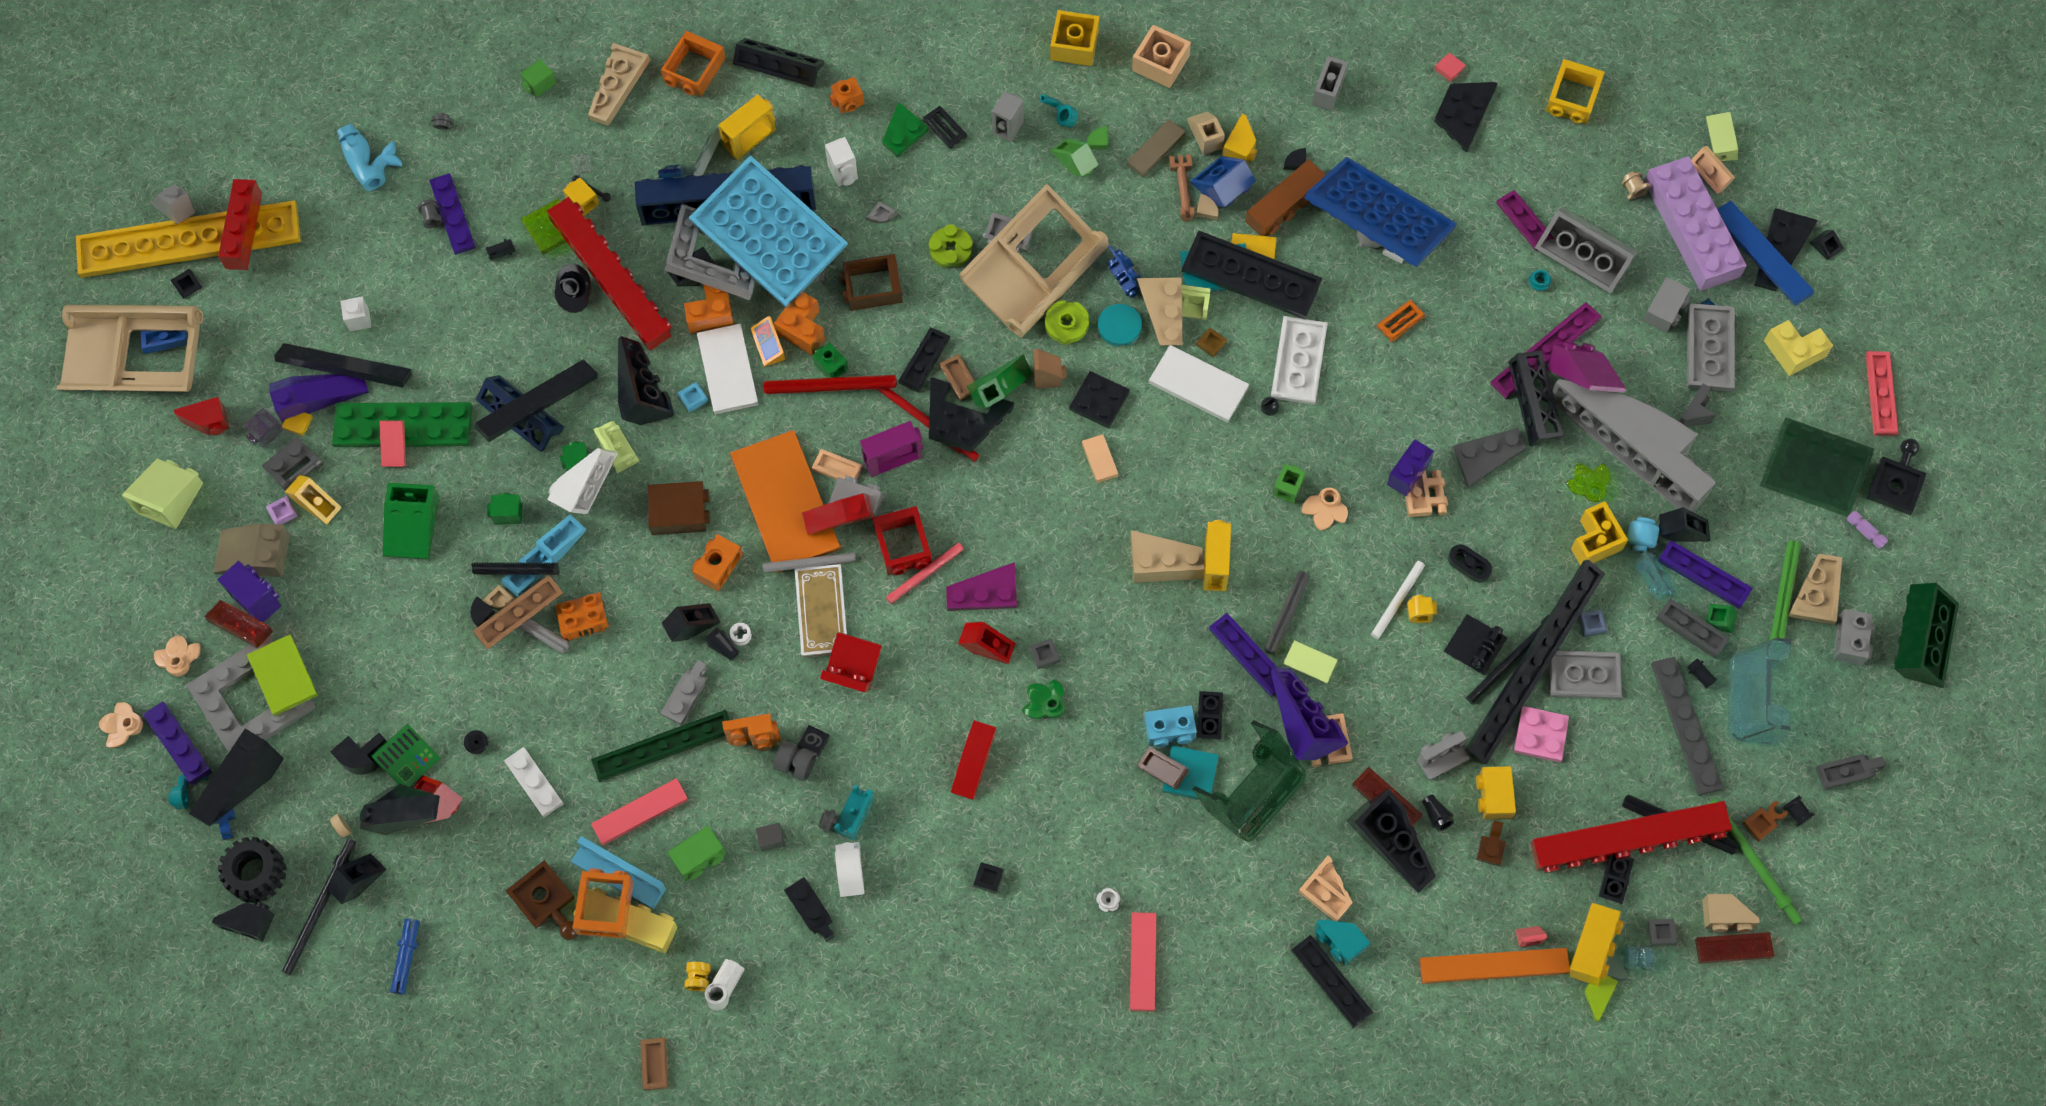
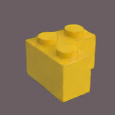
M1606 501L1586 509L1580 522L1587 534L1576 538L1571 547L1580 565L1584 560H1590L1592 563L1616 554L1624 549L1628 541Z

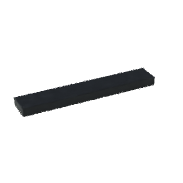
M283 343L274 355L275 361L279 363L402 388L412 375L409 368Z
M583 359L475 422V429L490 442L597 379L598 373Z

